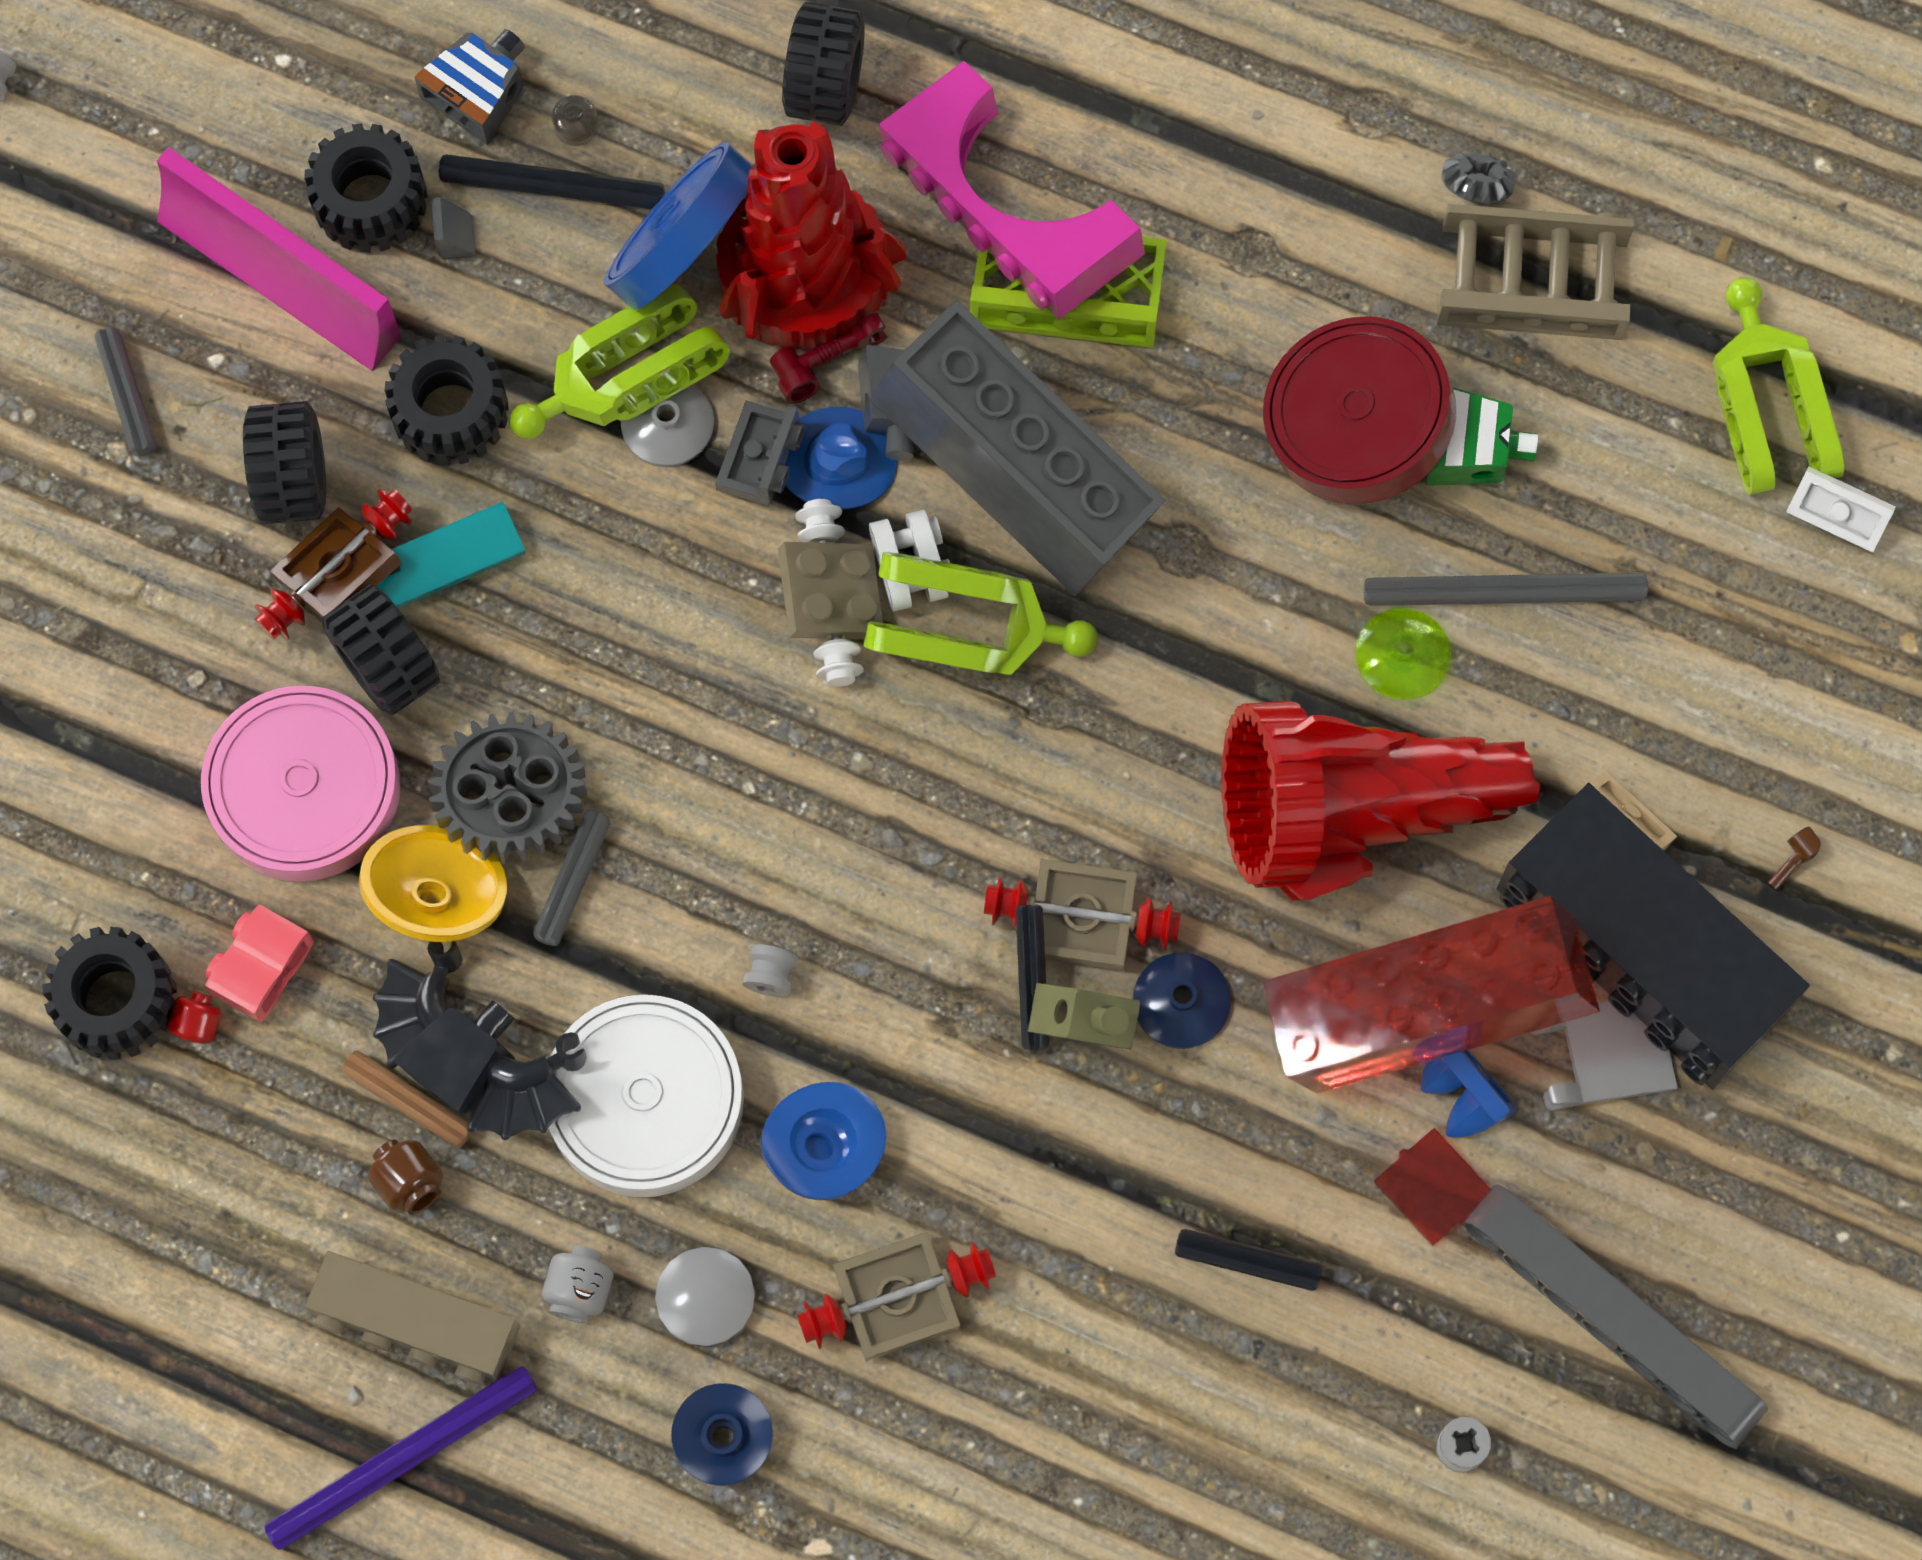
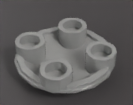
M700 1247L684 1251L667 1264L658 1279L655 1301L659 1318L673 1337L687 1344L710 1346L726 1342L743 1332L753 1311L755 1291L750 1273L738 1258L723 1249Z

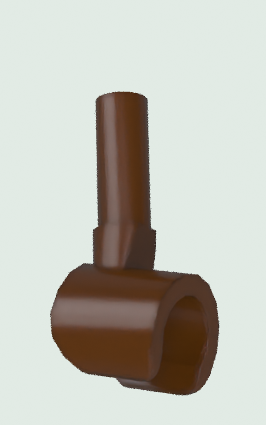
M1805 827L1787 841L1795 854L1788 858L1767 882L1774 890H1777L1802 863L1810 861L1818 854L1821 842L1811 827Z

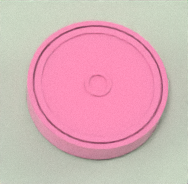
M301 685L278 688L252 698L240 706L223 722L215 733L205 754L202 766L201 793L205 811L211 825L226 848L239 861L252 870L265 876L285 881L304 882L320 880L342 873L361 862L369 848L378 839L387 834L397 812L401 787L398 763L391 744L378 721L367 709L352 698L337 691L316 686Z

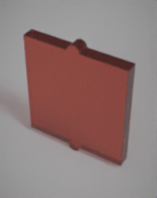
M1435 1128L1409 1150L1402 1149L1398 1154L1399 1159L1374 1180L1375 1185L1432 1247L1458 1224L1463 1225L1468 1215L1491 1190Z

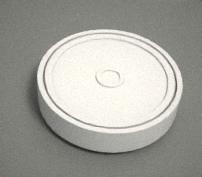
M632 995L617 998L593 1008L569 1027L565 1033L573 1032L578 1034L580 1044L575 1049L567 1051L566 1054H574L581 1049H585L586 1063L577 1071H567L561 1067L556 1070V1077L580 1103L581 1110L562 1115L549 1126V1130L558 1149L575 1171L594 1185L616 1194L630 1197H655L682 1190L705 1177L717 1166L730 1149L737 1135L743 1114L744 1094L735 1054L724 1034L708 1017L697 1009L675 999L657 995ZM556 1047L554 1048L551 1056L557 1053Z

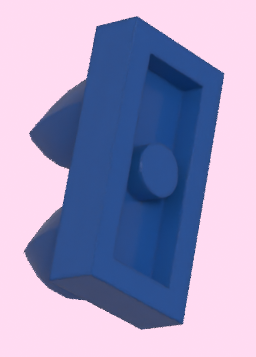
M1446 1034L1432 1046L1435 1052L1428 1059L1423 1070L1421 1090L1424 1093L1444 1094L1455 1091L1463 1085L1467 1088L1458 1098L1450 1112L1446 1127V1135L1448 1137H1466L1483 1132L1495 1123L1505 1122L1519 1110L1456 1034Z

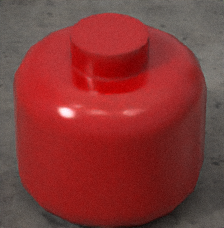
M193 991L192 997L179 996L176 998L167 1022V1029L171 1034L181 1039L199 1044H208L215 1038L222 1012L218 1006L211 1003L212 997L210 995Z

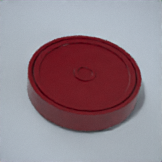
M1371 316L1352 317L1334 321L1317 328L1301 338L1287 351L1275 367L1268 382L1263 403V421L1271 447L1283 469L1296 484L1324 500L1343 504H1366L1386 500L1408 490L1421 481L1437 465L1453 435L1456 422V398L1443 361L1431 343L1421 334L1402 323L1386 318Z

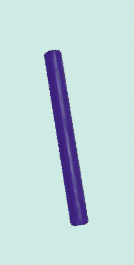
M523 1366L517 1367L272 1519L264 1526L269 1540L278 1550L284 1549L530 1396L537 1389L531 1375Z

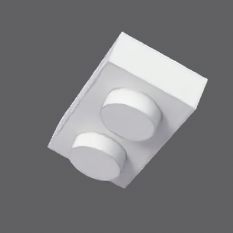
M1808 466L1786 512L1870 552H1874L1894 513L1895 506Z

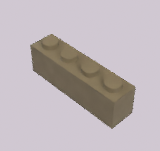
M331 1251L326 1253L305 1305V1308L316 1317L314 1324L320 1328L340 1335L343 1334L345 1327L363 1334L361 1342L389 1352L392 1344L410 1351L408 1359L435 1369L438 1361L457 1368L455 1376L477 1385H483L485 1378L492 1381L500 1379L520 1329V1325L514 1317Z

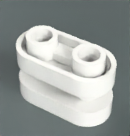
M924 509L905 514L906 529L893 532L888 519L869 523L870 536L879 568L883 552L899 553L898 550L908 547L913 548L916 557L950 563L949 559L940 560L936 545L943 544L936 516L928 518ZM882 578L893 612L912 607L910 596L912 592L925 589L930 603L949 598V594L946 591Z

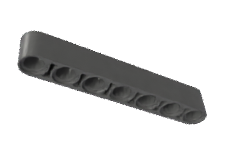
M1494 1185L1463 1222L1466 1230L1483 1246L1723 1444L1737 1449L1768 1411L1764 1401L1750 1388L1506 1188Z

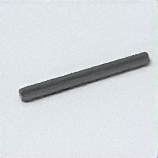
M1644 573L1374 577L1365 580L1363 593L1365 604L1369 606L1642 601L1648 593V581Z

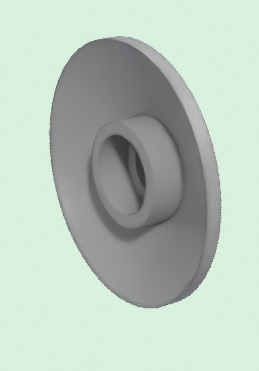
M691 385L637 417L621 421L622 435L631 452L648 464L658 467L683 465L698 457L710 443L714 432L713 409L704 393L696 386ZM663 411H672L675 414L674 418L668 422L659 420L658 415Z

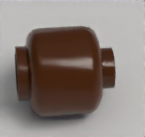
M395 1139L390 1140L380 1146L373 1154L375 1162L369 1169L368 1180L392 1212H408L409 1215H414L431 1206L440 1196L441 1190L439 1186L443 1179V1173L419 1141L407 1140L399 1143Z

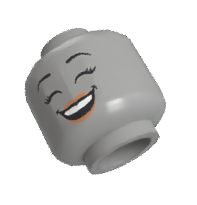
M573 1245L571 1253H558L553 1256L541 1293L542 1299L550 1305V1314L573 1322L587 1323L589 1317L598 1316L603 1312L613 1280V1271L609 1266L600 1262L601 1252L588 1247Z

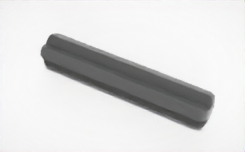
M116 327L101 329L95 333V341L129 449L137 457L150 454L155 451L156 443L122 336Z
M591 809L585 812L534 929V937L539 942L554 947L559 944L610 826V820L607 815Z

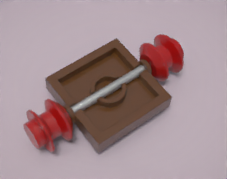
M379 489L377 492L380 502L373 507L364 503L362 511L366 522L362 525L338 507L270 570L277 582L290 593L272 589L270 593L273 602L268 607L259 604L255 605L259 615L254 620L269 637L275 640L281 635L284 639L289 640L287 628L293 622L303 626L306 624L304 611L300 605L303 608L307 606L322 619L324 615L369 584L377 587L402 563L395 552L378 539L381 536L382 538L395 540L397 536L394 527L399 522L407 525L412 524L408 514L413 509L397 491L393 489L387 494L382 489Z

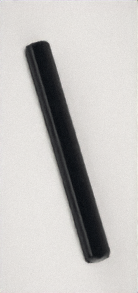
M448 154L441 157L438 168L440 180L443 182L652 209L665 195L664 184L660 182Z

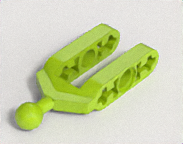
M1740 277L1727 287L1726 302L1731 310L1740 315L1744 330L1716 354L1712 363L1716 374L1719 401L1746 493L1754 495L1770 492L1775 488L1774 465L1746 367L1782 361L1786 385L1809 467L1835 479L1843 477L1844 458L1818 364L1814 354L1809 349L1807 338L1762 324L1757 309L1762 301V289L1755 280Z
M671 284L644 307L633 310L628 306L578 335L571 343L570 348L557 356L554 382L555 395L538 405L534 403L517 405L509 417L511 431L521 439L537 438L544 431L546 421L564 411L568 415L601 426H606L616 419L620 421L630 420L717 371L728 360L730 347L715 328L702 327L616 375L595 392L587 379L600 375L680 330L694 318L697 311L695 301L683 285ZM640 327V328H639L636 332H634L632 335H629V333H630L632 330H634L635 328ZM669 369V371H668L667 373H665L664 375L660 376L661 373H663L665 370Z
M883 552L878 573L879 577L920 587L1011 603L1010 617L1003 646L880 622H868L863 646L874 651L977 671L1012 675L1042 642L1062 645L1063 649L1073 657H1085L1095 650L1098 644V633L1091 623L1084 620L1073 621L1066 627L1046 623L1032 583L1028 579L906 554Z

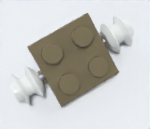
M815 499L806 502L803 505V509L795 514V519L798 522L806 524V528L798 533V539L801 542H784L778 548L789 638L826 639V642L813 652L814 658L824 661L825 665L816 672V677L827 681L828 686L842 687L854 683L855 677L864 671L863 666L853 663L852 658L861 652L860 645L847 639H865L868 622L883 623L872 544L835 543L845 534V529L842 526L834 524V520L842 515V509L837 505H833L830 500Z

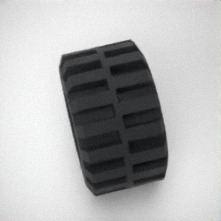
M811 2L803 3L793 22L784 67L782 102L787 117L843 126L855 101L863 58L865 25L861 11Z
M362 123L352 124L353 131L345 133L343 128L333 131L335 138L331 141L324 138L318 143L320 153H311L308 159L311 169H305L304 175L307 185L305 188L317 223L320 228H324L326 236L333 242L339 238L343 248L351 250L356 244L359 246L360 252L371 253V246L379 245L380 251L390 249L388 242L396 239L401 244L408 239L405 232L407 229L415 232L419 227L418 215L425 216L427 208L425 198H428L427 187L413 147L407 140L402 142L399 133L391 129L387 134H384L382 125L372 124L370 130H364ZM378 175L390 180L387 189L372 200L359 202L343 197L347 186L360 177Z
M445 335L434 336L435 343L428 345L425 339H422L415 343L416 351L411 353L408 349H405L399 355L402 364L397 365L393 363L388 372L391 381H385L384 391L387 397L385 402L398 438L403 440L405 448L411 453L417 450L420 459L430 463L434 456L437 457L439 465L450 466V459L458 458L459 464L468 463L467 455L475 452L478 457H481L487 453L485 444L490 442L495 445L501 438L498 428L505 429L508 421L506 411L509 410V405L500 370H497L495 360L490 354L484 355L483 348L473 342L467 347L463 337L454 336L453 342H447ZM458 385L473 392L469 403L459 412L449 416H434L421 409L427 396L443 386Z
M308 401L249 406L243 422V455L249 498L258 520L262 525L321 519L326 505V471L320 427L312 406Z
M369 584L322 617L324 632L332 646L362 689L381 711L393 716L440 683L438 668L425 645L396 605L379 588Z
M111 926L109 934H105L100 927L89 929L91 937L84 939L78 933L70 938L74 946L68 951L62 946L56 951L55 956L60 960L57 966L48 964L45 974L51 980L50 983L43 984L42 994L49 1001L44 1004L47 1014L53 1019V1024L70 1043L80 1051L84 1049L89 1056L100 1059L101 1055L105 1054L110 1060H121V1052L124 1051L131 1057L141 1054L139 1045L146 1042L152 1047L159 1041L154 1035L156 1031L161 1029L167 1032L168 1030L167 1022L169 1019L166 1016L168 1013H171L175 1001L172 994L177 993L176 982L170 976L171 970L156 949L149 942L146 943L141 935L133 931L127 935L122 928ZM114 971H125L134 974L135 991L129 1003L122 1010L108 1016H94L87 1013V993L98 978Z

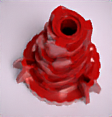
M812 121L809 126L791 124L775 127L771 130H758L754 141L755 163L753 165L756 169L751 168L749 171L747 197L741 201L723 227L722 233L719 234L717 240L718 253L716 254L719 285L723 297L719 307V313L722 318H733L737 325H741L746 329L745 336L752 340L756 339L770 346L777 345L781 348L793 347L794 350L802 349L805 352L817 348L826 342L828 343L834 338L837 339L838 336L850 331L862 318L879 311L883 301L887 300L888 291L898 292L901 286V280L893 265L906 259V248L901 240L884 229L882 222L877 219L876 211L870 204L863 201V197L855 190H850L843 170H837L835 166L834 151L828 132L815 121Z
M1292 701L1244 703L1241 706H1237L1234 714L1230 717L1229 726L1226 729L1221 765V796L1226 836L1231 848L1233 861L1236 863L1238 872L1244 877L1245 882L1253 884L1256 888L1278 887L1292 901L1313 900L1348 887L1363 877H1372V863L1357 852L1366 851V846L1408 841V836L1453 833L1454 825H1471L1503 820L1512 814H1516L1519 806H1529L1537 802L1539 797L1540 783L1534 778L1532 760L1529 753L1525 750L1524 741L1485 743V739L1478 737H1418L1417 732H1396L1379 727H1361L1332 716L1312 715L1308 718L1305 710L1300 708V704Z

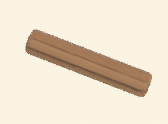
M354 1051L345 1061L342 1070L347 1077L455 1148H461L469 1139L471 1132L467 1130V1121L362 1052Z

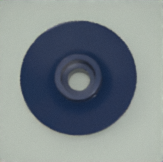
M1190 953L1167 954L1151 962L1138 977L1133 993V999L1140 1001L1137 1021L1143 1031L1156 1042L1176 1049L1194 1048L1213 1039L1225 1025L1231 1006L1230 990L1220 970L1207 959ZM1178 989H1186L1191 993L1192 999L1188 1003L1181 1004L1174 999L1173 994Z
M718 1383L700 1388L685 1399L674 1417L671 1440L675 1456L687 1473L706 1484L727 1486L748 1479L762 1467L772 1447L773 1427L766 1407L756 1395L738 1385ZM721 1428H727L733 1433L732 1441L726 1446H719L714 1442V1435Z

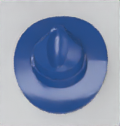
M829 407L812 411L799 418L800 423L805 425L802 442L797 452L790 450L785 463L786 466L790 467L786 487L793 495L804 502L815 499H827L833 505L841 507L842 510H849L871 504L888 490L895 476L897 460H892L885 456L887 435L873 434L865 431L863 412L861 410L848 407Z
M837 1082L811 1084L788 1095L773 1109L765 1122L761 1135L762 1154L772 1174L794 1194L812 1200L837 1199L856 1190L872 1175L882 1158L886 1145L885 1122L877 1105L859 1089Z

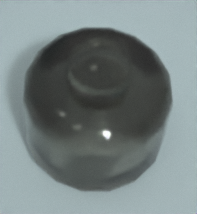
M569 95L559 100L552 110L553 128L561 142L570 146H581L590 142L597 134L599 127L598 116L594 104L588 98L581 95Z

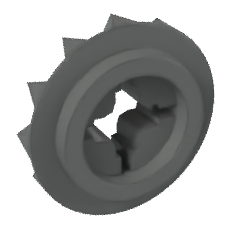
M1472 150L1468 155L1462 152H1455L1452 159L1445 160L1442 180L1452 193L1464 200L1480 204H1492L1502 202L1512 195L1515 187L1516 173L1507 168L1506 161L1492 159L1491 153L1484 156Z

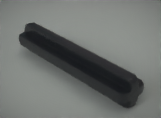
M1037 904L1021 905L1016 908L1015 915L1022 1047L1025 1050H1044L1049 1046V1035L1028 1032L1036 983L1046 984L1043 908Z
M1182 1229L1179 1232L1175 1247V1254L1181 1258L1310 1291L1317 1289L1321 1279L1322 1265L1318 1262L1188 1229Z

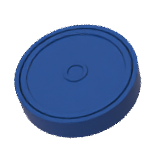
M727 141L718 144L708 151L678 179L634 230L610 265L604 278V285L633 310H638L654 300L693 264L699 254L726 225L747 193L750 169H756V167Z

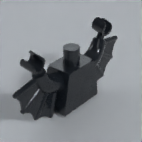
M452 941L450 949L445 953L442 942H429L427 950L434 968L432 973L429 972L427 975L395 959L387 961L386 980L378 993L373 995V1001L376 1002L379 1009V1018L373 1032V1037L378 1039L386 1049L388 1068L394 1069L399 1066L410 1077L466 1120L469 1132L491 1131L501 1136L503 1140H508L510 1137L527 1130L546 1133L549 1126L562 1115L581 1110L580 1103L556 1077V1070L561 1067L567 1071H577L585 1065L587 1059L585 1049H581L574 1054H566L567 1051L575 1049L580 1044L578 1034L569 1032L560 1036L555 1046L557 1053L551 1057L545 1054L532 1061H517L497 1041L515 1019L504 1008L492 1000L473 1022L455 1007L449 1008L446 1004V992L449 984V979L446 976L459 969L463 960L456 941Z

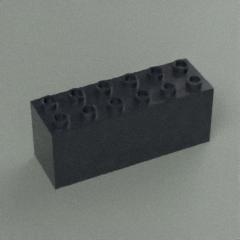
M1589 782L1508 862L1496 888L1501 893L1499 896L1501 902L1509 911L1517 916L1525 915L1537 927L1535 929L1536 934L1547 946L1554 950L1560 948L1573 960L1571 965L1581 978L1589 983L1596 981L1609 994L1608 1000L1611 1005L1625 1017H1630L1634 1013L1647 1026L1644 1033L1653 1045L1662 1051H1666L1669 1048L1683 1062L1681 1068L1692 1081L1699 1085L1705 1083L1712 1090L1776 1026L1810 987L1806 980Z

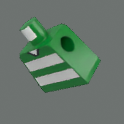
M1453 387L1456 398V422L1453 435L1444 455L1429 474L1426 475L1425 485L1494 484L1502 482L1508 459L1534 462L1538 434L1511 430L1513 406L1509 403Z

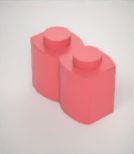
M259 904L251 913L245 912L237 921L232 932V937L235 940L224 954L218 953L210 962L205 977L208 979L205 986L215 998L262 1023L278 1002L288 981L304 962L314 941L308 931Z

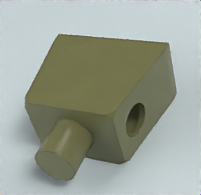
M1036 983L1028 1032L1131 1050L1140 1001L1081 989ZM1065 1001L1068 1007L1065 1020L1060 1023L1058 1012L1060 1005Z

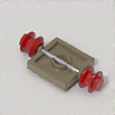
M1041 859L1035 897L1030 896V901H1028L1029 890L1023 880H1020L1016 887L1012 889L1005 888L1002 878L998 877L997 886L987 885L983 913L992 915V925H995L1001 916L1010 918L1013 928H1016L1015 910L1018 906L1041 905L1043 908L1045 960L1122 971L1124 970L1129 931L1134 932V927L1137 926L1136 937L1142 947L1146 945L1150 938L1160 939L1163 950H1166L1167 940L1177 942L1181 918L1180 912L1172 911V901L1169 902L1165 910L1154 909L1151 898H1148L1140 906L1139 916H1136L1137 911H1132L1137 872Z
M924 1232L833 1264L845 1303L841 1304L842 1310H840L837 1300L827 1293L824 1294L823 1305L813 1309L806 1301H803L805 1312L797 1314V1318L806 1343L816 1340L818 1348L821 1349L823 1337L831 1334L842 1342L847 1330L844 1319H846L847 1324H853L863 1356L867 1362L961 1329L948 1289L952 1288V1282L955 1290L966 1298L969 1297L971 1285L980 1283L986 1290H990L988 1280L996 1277V1273L987 1248L978 1251L975 1243L972 1242L970 1254L959 1257L953 1250H950L946 1261L947 1272L946 1268L940 1269L928 1232Z

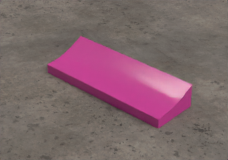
M168 147L156 160L161 177V197L157 222L371 371L376 368L401 338L388 298Z

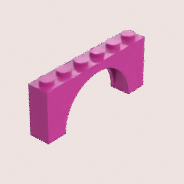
M963 61L879 124L883 140L880 149L893 167L898 168L901 166L909 173L912 184L922 195L930 194L937 201L940 211L952 224L959 222L966 229L970 241L979 251L985 252L988 250L996 258L999 269L1009 280L1017 279L1025 287L1028 297L1040 310L1047 308L1060 320L1145 254L1141 228L1112 200L1077 217L1043 222L1029 221L1006 215L984 202L968 184L965 178V166L975 139L983 128L998 115L993 88Z

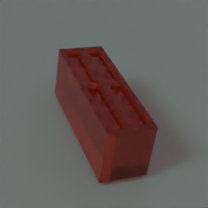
M1551 896L1262 981L1285 1076L1315 1093H1321L1600 1012L1575 917Z

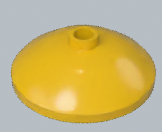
M414 825L400 828L382 836L366 852L359 876L361 894L370 911L381 922L403 935L431 942H450L469 938L488 928L497 919L504 906L507 894V879L501 863L493 852L486 861L481 859L478 845L468 854L464 853L461 844L462 838L452 843L448 840L446 833L448 827L439 828L437 825Z

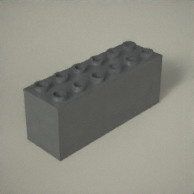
M957 299L892 362L870 398L872 403L1074 596L1101 571L1166 501Z

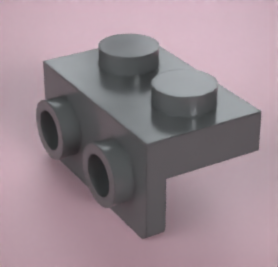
M747 400L745 401L715 483L716 491L770 507L775 492L782 494L786 486L790 467L786 466L785 463L790 450L798 451L804 435L805 425L800 423L797 406L789 404L786 412Z

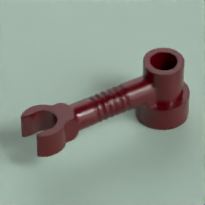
M872 313L865 316L850 331L838 336L837 339L834 338L832 341L830 340L828 343L826 342L799 356L793 347H785L774 353L770 358V364L780 379L778 387L786 401L790 404L801 403L818 391L820 383L813 373V369L822 366L823 363L826 364L827 361L830 362L831 359L834 360L835 357L838 358L839 355L842 356L843 353L846 354L856 348L863 349L866 345L875 346L887 339V335L883 330L886 326L879 314Z

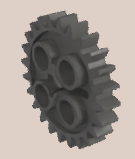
M509 712L505 724H499L494 714H490L488 727L484 729L474 720L471 721L472 734L468 737L461 732L455 731L454 737L457 747L454 748L447 745L440 747L445 761L432 762L434 775L437 777L428 780L430 792L435 794L429 798L432 811L438 812L435 815L438 827H448L446 833L451 843L462 838L461 844L463 852L466 854L478 845L481 859L484 861L490 857L493 850L499 852L502 863L507 862L510 851H517L520 859L526 861L527 848L533 846L543 855L546 853L544 840L549 838L558 844L562 842L559 827L571 830L575 828L574 818L570 813H583V803L578 797L587 795L585 781L581 780L586 775L583 763H577L579 754L576 746L567 748L569 744L565 732L553 737L552 723L549 721L544 723L539 729H536L534 716L529 714L522 725L517 724L514 712ZM499 753L511 754L503 762L491 761ZM474 767H479V768H481L482 770H484L485 773L482 772V771L473 769V768H474ZM539 775L552 777L544 784L531 783ZM473 790L485 792L477 799L469 800L464 798L468 792ZM531 802H532V803H535V804H538V805H544V806L541 807V808H538V807L532 805ZM520 812L525 814L519 821H504V818L511 813Z

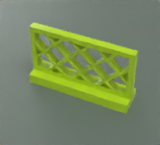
M1142 236L1145 253L1156 254L1155 262L1140 272L1131 264L1124 270L1130 277L1128 280L1115 288L1109 283L1105 284L1100 288L1104 293L1103 296L1097 300H1084L1060 320L1047 308L1043 310L1037 308L1028 297L1025 287L1017 279L1011 281L1012 284L1004 289L983 287L984 280L1000 269L996 263V258L988 250L985 252L978 251L974 285H972L970 298V313L987 329L1154 348L1167 239ZM989 257L992 260V262L987 265V259ZM1153 276L1152 285H1151V284L1147 281V279H1149L1150 277ZM1139 286L1150 298L1149 306L1129 304L1121 296Z

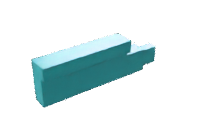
M502 501L393 548L392 551L395 552L402 562L399 565L401 571L385 578L377 588L382 590L396 607L400 609L525 555L526 551Z

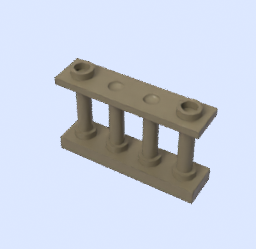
M1471 201L1448 204L1443 222V232L1458 233L1456 281L1454 288L1443 289L1438 305L1437 325L1623 340L1630 322V304H1620L1614 300L1616 246L1627 247L1634 229V219L1622 218L1618 214L1609 212L1593 216L1484 207L1480 203ZM1477 235L1505 237L1502 291L1498 293L1478 292L1474 288ZM1523 239L1551 241L1548 295L1545 297L1525 296L1520 292ZM1570 242L1597 245L1595 299L1591 301L1572 300L1567 296Z

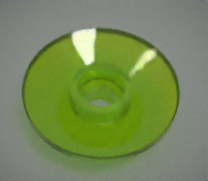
M1408 608L1390 609L1374 616L1362 628L1355 647L1356 665L1364 681L1379 694L1397 700L1416 699L1433 691L1444 679L1451 659L1449 641L1441 626L1428 615ZM1400 642H1407L1413 647V652L1407 655L1401 654L1396 649V645Z

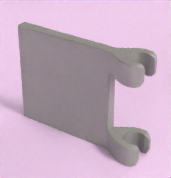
M1609 1001L1563 1008H1539L1534 1010L1531 1016L1527 1018L1528 1031L1533 1036L1562 1029L1565 1030L1576 1083L1554 1084L1548 1088V1091L1543 1094L1545 1107L1549 1111L1562 1110L1581 1104L1656 1094L1678 1089L1669 1048L1666 1051H1662L1653 1045L1644 1033L1647 1026L1634 1013L1630 1017H1625Z

